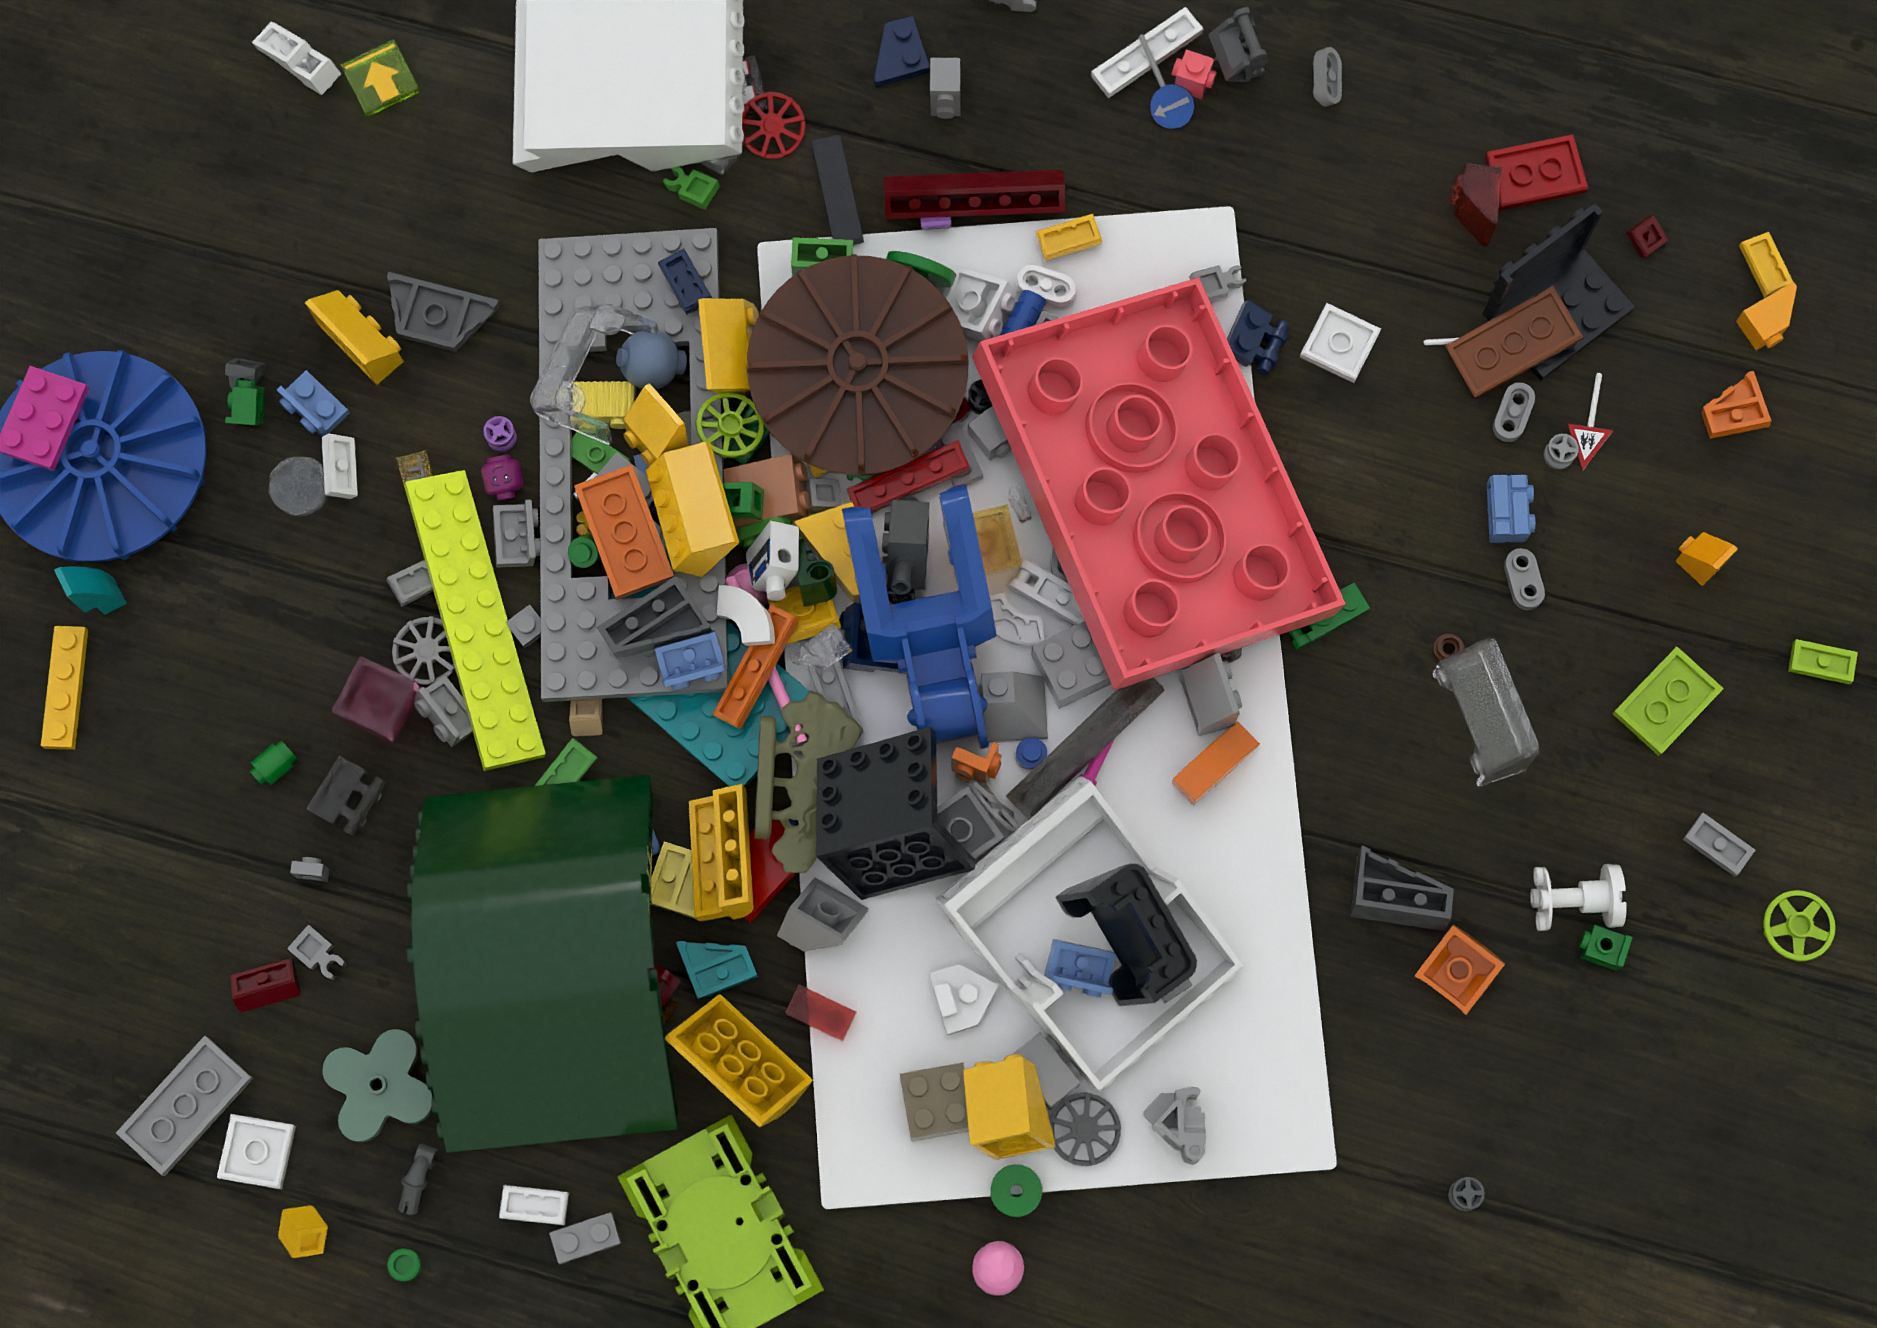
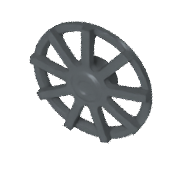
M1078 1093L1066 1097L1056 1106L1050 1117L1055 1140L1054 1150L1069 1163L1078 1166L1099 1164L1110 1157L1118 1146L1121 1136L1119 1116L1113 1106L1098 1095ZM1085 1099L1082 1116L1078 1115L1070 1102ZM1091 1100L1099 1102L1104 1106L1094 1117L1089 1115ZM1064 1106L1067 1107L1073 1116V1122L1056 1118ZM1109 1111L1115 1125H1098L1097 1121ZM1054 1124L1068 1127L1071 1129V1132L1055 1139ZM1115 1130L1112 1145L1098 1136L1100 1131ZM1074 1138L1075 1144L1068 1156L1061 1150L1058 1144ZM1092 1141L1098 1142L1107 1149L1102 1156L1096 1159L1091 1144ZM1082 1143L1086 1145L1089 1160L1074 1159Z

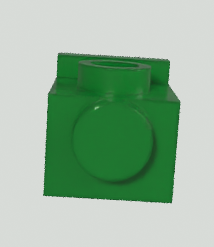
M237 380L236 386L232 388L228 395V409L232 410V414L225 417V423L245 425L263 423L265 387L255 386L254 380Z
M753 482L722 483L732 519L754 518L762 520L764 490Z
M1594 925L1589 931L1585 930L1582 934L1579 948L1583 949L1580 958L1618 971L1624 966L1633 937L1624 936ZM1601 940L1610 943V950H1603L1601 948Z

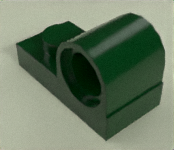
M799 539V569L797 575L803 606L815 605L831 600L837 594V583L832 564L826 560H814L812 550L806 551L804 539Z

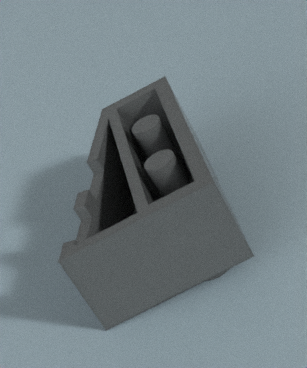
M677 576L597 627L616 659L649 651L659 645L712 631L710 625Z
M1362 845L1356 858L1350 917L1445 931L1451 920L1454 889L1424 874L1414 873L1398 865V862L1390 858L1387 860L1370 852L1371 849Z

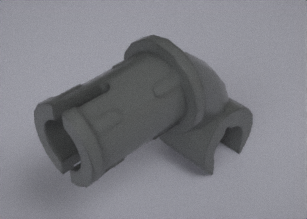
M423 1143L419 1145L409 1172L402 1177L403 1191L400 1203L398 1204L400 1212L404 1213L405 1207L408 1206L406 1214L413 1215L418 1213L422 1190L427 1187L426 1174L428 1169H432L436 1162L433 1159L439 1150L438 1148Z

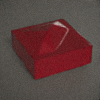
M1649 215L1626 232L1640 257H1647L1668 241L1654 215Z

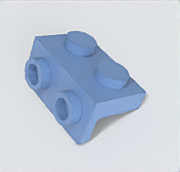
M715 630L654 648L663 677L664 687L672 686V690L691 685L690 680L702 677L703 681H710L721 677L720 672L725 671V662Z
M1053 939L1044 976L1056 983L1061 990L1071 991L1073 986L1083 988L1082 993L1094 997H1101L1102 993L1112 995L1113 988L1109 986V978L1112 973L1116 953Z

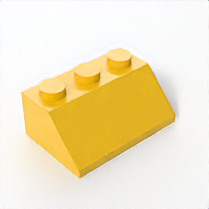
M337 290L311 298L305 302L316 323L376 385L404 362L399 354L401 347L391 336L385 338L379 332L382 328L372 316L369 315L365 318L359 312L362 307L351 295L345 297Z
M698 299L707 390L716 394L731 392L743 396L751 395L747 375V354L751 334L759 316L757 308L753 303L745 299Z

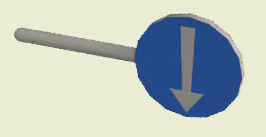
M1140 34L1139 40L1160 86V89L1155 92L1151 99L1150 110L1152 117L1157 124L1164 128H1180L1188 123L1193 115V97L1182 86L1174 84L1165 85L1145 36Z

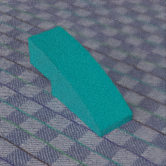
M74 566L59 567L54 570L66 596L83 612L97 607L106 615L127 604L115 578L104 571Z

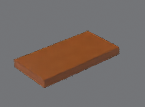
M1551 286L1447 344L1445 347L1473 397L1477 399L1583 340V336L1554 286Z

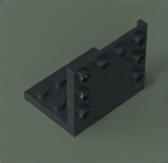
M1596 203L1588 209L1584 207L1578 209L1569 218L1570 222L1564 227L1561 225L1554 227L1546 235L1547 240L1540 245L1537 242L1533 243L1522 253L1524 257L1515 263L1511 260L1505 264L1498 272L1500 276L1493 283L1495 287L1489 292L1490 298L1482 313L1490 321L1545 289L1554 286L1581 332L1583 340L1532 367V372L1540 381L1617 324L1635 308L1584 249L1603 213Z
M931 727L817 759L816 857L861 900L975 870V859L938 821L936 732Z

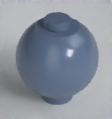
M642 330L631 335L624 342L622 348L618 349L616 363L620 367L625 379L635 387L643 389L644 386L650 383L657 390L668 385L676 374H684L687 358L685 351L677 350L674 341L666 334L657 330Z

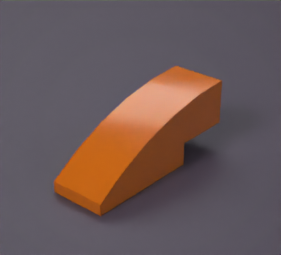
M1237 722L1173 778L1171 784L1194 806L1249 756L1260 743Z

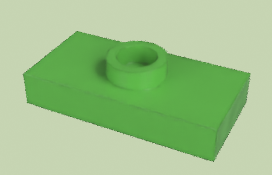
M581 427L572 437V459L593 473L598 474L616 452L631 463L628 457Z
M572 738L535 786L579 782L598 757L575 738Z

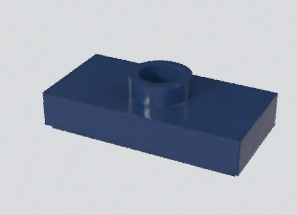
M685 249L657 262L686 315L699 309L698 299L712 298Z

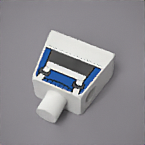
M770 520L746 552L751 587L754 590L767 592V598L771 601H780L785 598V588L798 572L799 527Z

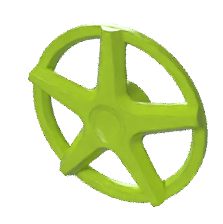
M1802 890L1788 891L1777 896L1766 909L1763 920L1764 936L1772 948L1783 957L1797 962L1812 960L1821 956L1832 944L1835 936L1834 916L1828 905L1815 894ZM1791 896H1805L1813 899V901L1802 912H1797L1787 898ZM1779 904L1787 920L1785 923L1770 927L1772 911ZM1821 906L1827 913L1830 932L1814 926L1813 918ZM1791 935L1794 954L1780 947L1773 937ZM1806 937L1826 941L1818 951L1804 955Z

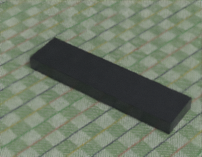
M836 135L811 140L832 239L853 240V244L863 243V234L841 136Z

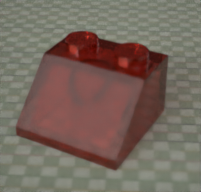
M1465 163L1462 174L1456 175L1455 186L1452 185L1450 204H1455L1454 215L1482 246H1488L1498 224L1502 167Z

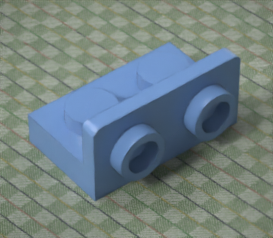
M307 370L286 390L282 386L277 389L282 397L279 403L291 415L296 411L302 417L300 423L311 434H314L316 431L321 436L330 433L350 414L348 409Z

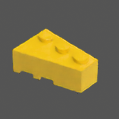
M853 502L794 521V525L799 527L800 538L804 539L818 560H826L832 564L836 583L852 603L861 604L842 513L843 508L854 507Z

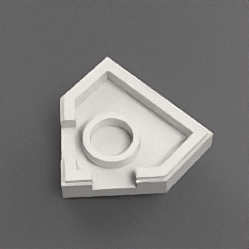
M961 964L929 973L947 1035L977 1027L999 985Z

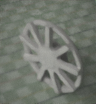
M429 616L413 621L410 620L393 640V662L401 675L411 682L430 685L445 675L449 677L455 671L454 663L450 665L440 657L441 652H450L449 646H439V643L446 637L445 630L435 639L432 638L434 624L443 627L442 620ZM428 623L426 637L422 638L415 626ZM411 630L417 639V643L402 640V638ZM399 646L411 648L414 651L401 658L398 655ZM417 659L411 673L408 674L401 664ZM436 661L448 669L447 672L435 678L433 663ZM422 664H427L430 679L416 678Z

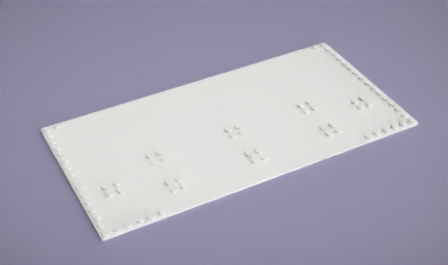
M1229 206L1096 216L1094 218L1102 238L1101 245L1046 262L1036 238V231L1076 218L952 227L950 229L939 228L863 234L864 242L853 244L854 254H857V256H872L886 259L889 251H901L931 259L953 271L959 266L1006 280L1016 292V302L1021 295L1017 287V275L1024 266L1038 265L1067 275L1074 281L1076 286L1074 300L1064 307H1057L1046 303L1042 310L1058 318L1188 281L1192 272L1220 265L1222 273H1225L1233 266H1240L1234 209ZM822 237L820 239H832V237ZM792 240L761 242L758 244L761 309L764 308L776 290L792 277ZM1241 270L1233 274L1234 279L1242 280ZM1028 280L1027 285L1035 286L1037 282L1035 280ZM1242 286L1235 289L1228 287L1230 293L1227 297L1210 301L1226 339L1244 303ZM936 287L942 294L944 293V291H945V289H946V288ZM1058 289L1055 291V294L1057 296H1063L1066 294L1065 291L1062 289ZM1006 311L1002 319L1003 327L1012 311ZM965 337L969 359L968 380L965 396L968 400L970 386L975 381L981 379L972 358L980 341ZM1237 362L1254 399L1251 364L1245 367ZM970 409L966 420L959 424L983 473V479L966 487L973 512L989 595L1004 592L1009 603L1018 611L1028 615H1041L1048 639L1075 625L1025 596L1013 592L1007 585L1011 578H1015L1019 573L1018 567L1023 559L1034 563L1052 574V543L1045 531L1041 517L1012 450L1001 458L996 456L989 461L968 434V423L979 416ZM770 433L771 458L791 454ZM935 445L923 455L936 450ZM802 461L806 466L808 474L807 480H804L806 484L809 478L814 479L808 464ZM832 472L817 478L838 480L841 505L851 502L846 489L863 482L859 478H853L850 481L847 480L846 475ZM951 479L912 495L918 501L930 502L924 590L915 589V600L958 591L954 567L950 564L948 556L950 548L939 499L940 493L954 487ZM1023 495H1024V497H1025L1024 500H1026L1025 502H1027V504L1024 503V501H1023V499H1022ZM892 505L871 513L881 562L883 556H888V554L882 552L883 533H889V531H884L885 512H891ZM1028 507H1029L1031 516L1029 515V513H1028V511H1027V509H1026V508H1028ZM808 509L809 516L820 513L809 511ZM805 543L806 551L811 550L809 546ZM797 574L785 589L799 585ZM1030 577L1026 584L1034 587L1038 580ZM837 584V594L832 600L840 619L842 611H846V608L853 603ZM840 628L829 631L836 653L838 652L840 642H844L845 630ZM997 635L976 646L977 658L970 659L976 677L978 693L981 696V673L1014 671L1042 676L1031 655L1032 648L1016 646L999 638ZM1280 635L1221 654L1222 661L1227 660L1231 668L1232 679H1229L1232 691L1237 690L1242 701V708L1239 709L1240 715H1238L1236 723L1239 722L1260 745L1194 806L1171 784L1172 780L1202 751L1229 729L1226 728L1198 736L1179 679L1181 671L1195 664L1142 682L1095 779L1097 782L1096 789L1155 867L1181 881L1244 965L1237 971V975L1233 980L1219 986L1207 1002L1197 1005L1189 1012V1017L1183 1023L1174 1025L1167 1031L1165 1038L1160 1043L1150 1046L1144 1051L1136 1064L1122 1070L1117 1075V1079L1113 1084L1098 1091L1082 1075L1077 1078L1081 1082L1080 1086L1067 1097L1078 1093L1098 1095L1113 1106L1120 1119L1121 1136L1118 1146L1110 1157L1099 1164L1092 1166L1074 1165L1060 1157L1054 1148L995 1160L970 1145L969 1131L911 1142L900 1079L901 1073L957 1063H964V1069L973 1068L975 1063L982 1061L993 1063L1004 1061V1057L1015 1053L1038 1033H1041L1044 1038L1047 1037V1034L949 922L951 918L937 902L936 898L965 873L863 900L858 898L818 858L806 873H799L801 893L815 877L869 908L866 915L842 945L805 951L821 1203L825 1209L991 1197V1183L995 1175L1002 1168L1014 1164L1032 1169L1041 1181L1042 1192L1331 1170L1336 1167L1337 1161ZM799 641L787 644L784 648L786 671L809 691L817 693ZM839 660L864 731L854 748L917 730V727L912 726L907 720L908 712L913 709L907 673L899 674L881 670L866 672L843 669V660ZM1044 681L1048 739L1039 740L1047 748V759L1039 768L1027 769L1018 762L1016 749L1023 740L994 742L999 744L1002 764L996 778H989L987 785L996 798L1015 813L1013 818L1020 827L1079 778L1080 774L1084 775L1126 687L1114 691L1111 684L1058 709ZM977 736L936 744L937 807L966 786H969V783L956 778V773L952 771L951 757L956 746L986 759L993 742H988V748L980 749ZM792 743V744H791L792 747H796V746H797L796 743ZM801 750L795 751L796 756L803 757ZM792 756V771L793 776H795L797 772V762ZM978 791L983 798H986L980 791ZM989 814L1005 839L1008 838L1013 832ZM1003 815L1001 818L1005 820L1009 825H1011V823ZM1002 840L997 845L989 849L987 852L976 858L975 865L980 860H982L986 855H988L993 849H995L999 844H1001L1004 840ZM961 964L995 982L999 987L977 1027L947 1035L929 973ZM1061 1051L1057 1053L1065 1063L1069 1061ZM1188 1087H1198L1201 1090L1196 1100H1186L1189 1107H1201V1112L1205 1113V1153L1194 1165L1186 1164L1182 1160L1181 1150H1174L1152 1129L1153 1125L1143 1116L1144 1110L1161 1093H1175L1176 1090ZM1085 1099L1070 1102L1078 1115L1082 1116ZM1091 1100L1090 1117H1094L1104 1106L1099 1102ZM1046 1106L1049 1120L1056 1106L1051 1110ZM1066 1106L1061 1109L1056 1117L1068 1122L1074 1121ZM1109 1111L1097 1121L1098 1125H1115ZM1054 1124L1055 1139L1071 1132V1129L1068 1127ZM1115 1130L1100 1131L1098 1136L1112 1145ZM1071 1138L1058 1144L1061 1150L1068 1156L1075 1144V1139ZM1092 1141L1091 1144L1096 1159L1102 1156L1107 1149L1098 1142ZM1084 1143L1080 1145L1074 1159L1089 1160ZM1014 1185L1010 1188L1011 1195L1022 1194L1023 1190L1019 1185Z

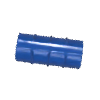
M1023 290L1018 301L1015 302V307L1002 328L1000 335L1034 326L1040 317L1046 300L1033 291Z

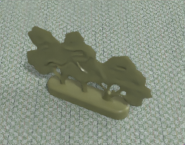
M810 691L803 701H790L783 707L782 717L791 728L789 736L783 742H779L776 739L775 717H760L755 839H769L771 836L772 820H779L785 827L783 836L773 845L772 854L777 858V861L783 863L784 871L791 873H806L817 859V759L853 749L863 732V728L854 718L847 715L846 710L838 702H826L821 693ZM802 724L803 728L799 731H795L796 725ZM804 733L808 734L809 739L805 744L792 747V743H797L796 737ZM801 750L803 757L796 756L795 751ZM789 753L796 760L797 772L791 779L774 777V763L777 754ZM774 786H783L788 790L787 794L791 800V807L779 812L772 811ZM789 819L798 820L799 825H790Z

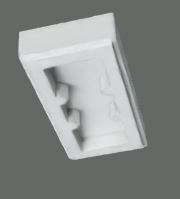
M504 1185L499 1218L565 1225L569 1193Z

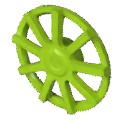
M719 393L710 397L702 404L696 416L695 427L701 442L712 443L720 436L725 437L723 450L711 444L713 453L721 456V458H735L748 455L758 446L764 434V423L756 410L754 402L738 393ZM728 397L742 400L735 412L729 409ZM722 398L724 408L722 415L710 405ZM746 404L753 408L756 415L742 419L740 414ZM707 410L718 421H701L704 411ZM759 421L758 433L743 427L745 424ZM702 428H717L718 431L709 438H706ZM743 434L755 440L746 447L739 435ZM731 438H734L740 448L739 451H728Z

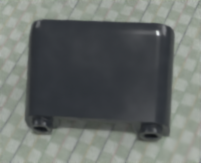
M1134 863L1125 864L1069 887L1055 896L1062 910L1072 918H1081L1091 912L1114 953H1116L1122 966L1111 974L1109 986L1113 988L1112 995L1118 1006L1156 1003L1195 973L1197 968L1195 954L1147 871L1141 865Z

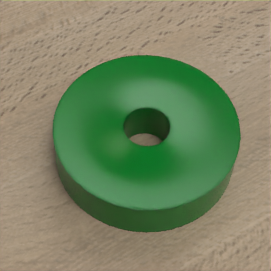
M1018 1164L1009 1165L1002 1168L993 1178L990 1189L991 1199L994 1206L1002 1214L1013 1218L1024 1217L1038 1207L1042 1197V1184L1032 1169ZM1014 1185H1019L1023 1193L1019 1197H1013L1010 1193V1188Z

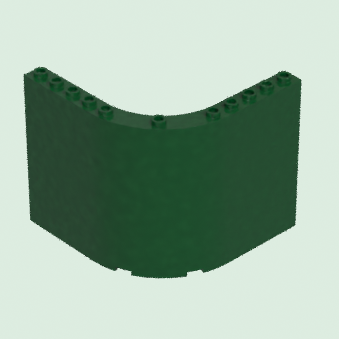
M650 774L425 797L424 807L418 811L420 827H416L417 845H413L414 863L410 864L412 881L407 884L409 901H412V946L407 947V959L409 966H414L419 1019L415 1021L416 1036L418 1039L423 1038L424 1045H421V1059L423 1064H428L429 1070L426 1072L427 1088L434 1091V1096H432L433 1115H439L440 1121H437V1135L439 1140H444L446 1153L678 1129V1106L668 1043L665 1040L666 1030L657 969H650L654 968L653 949H655L653 920L650 918L649 903H652L651 868L654 807Z

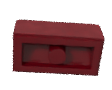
M292 958L230 975L232 999L239 1012L249 1011L300 996L299 983Z

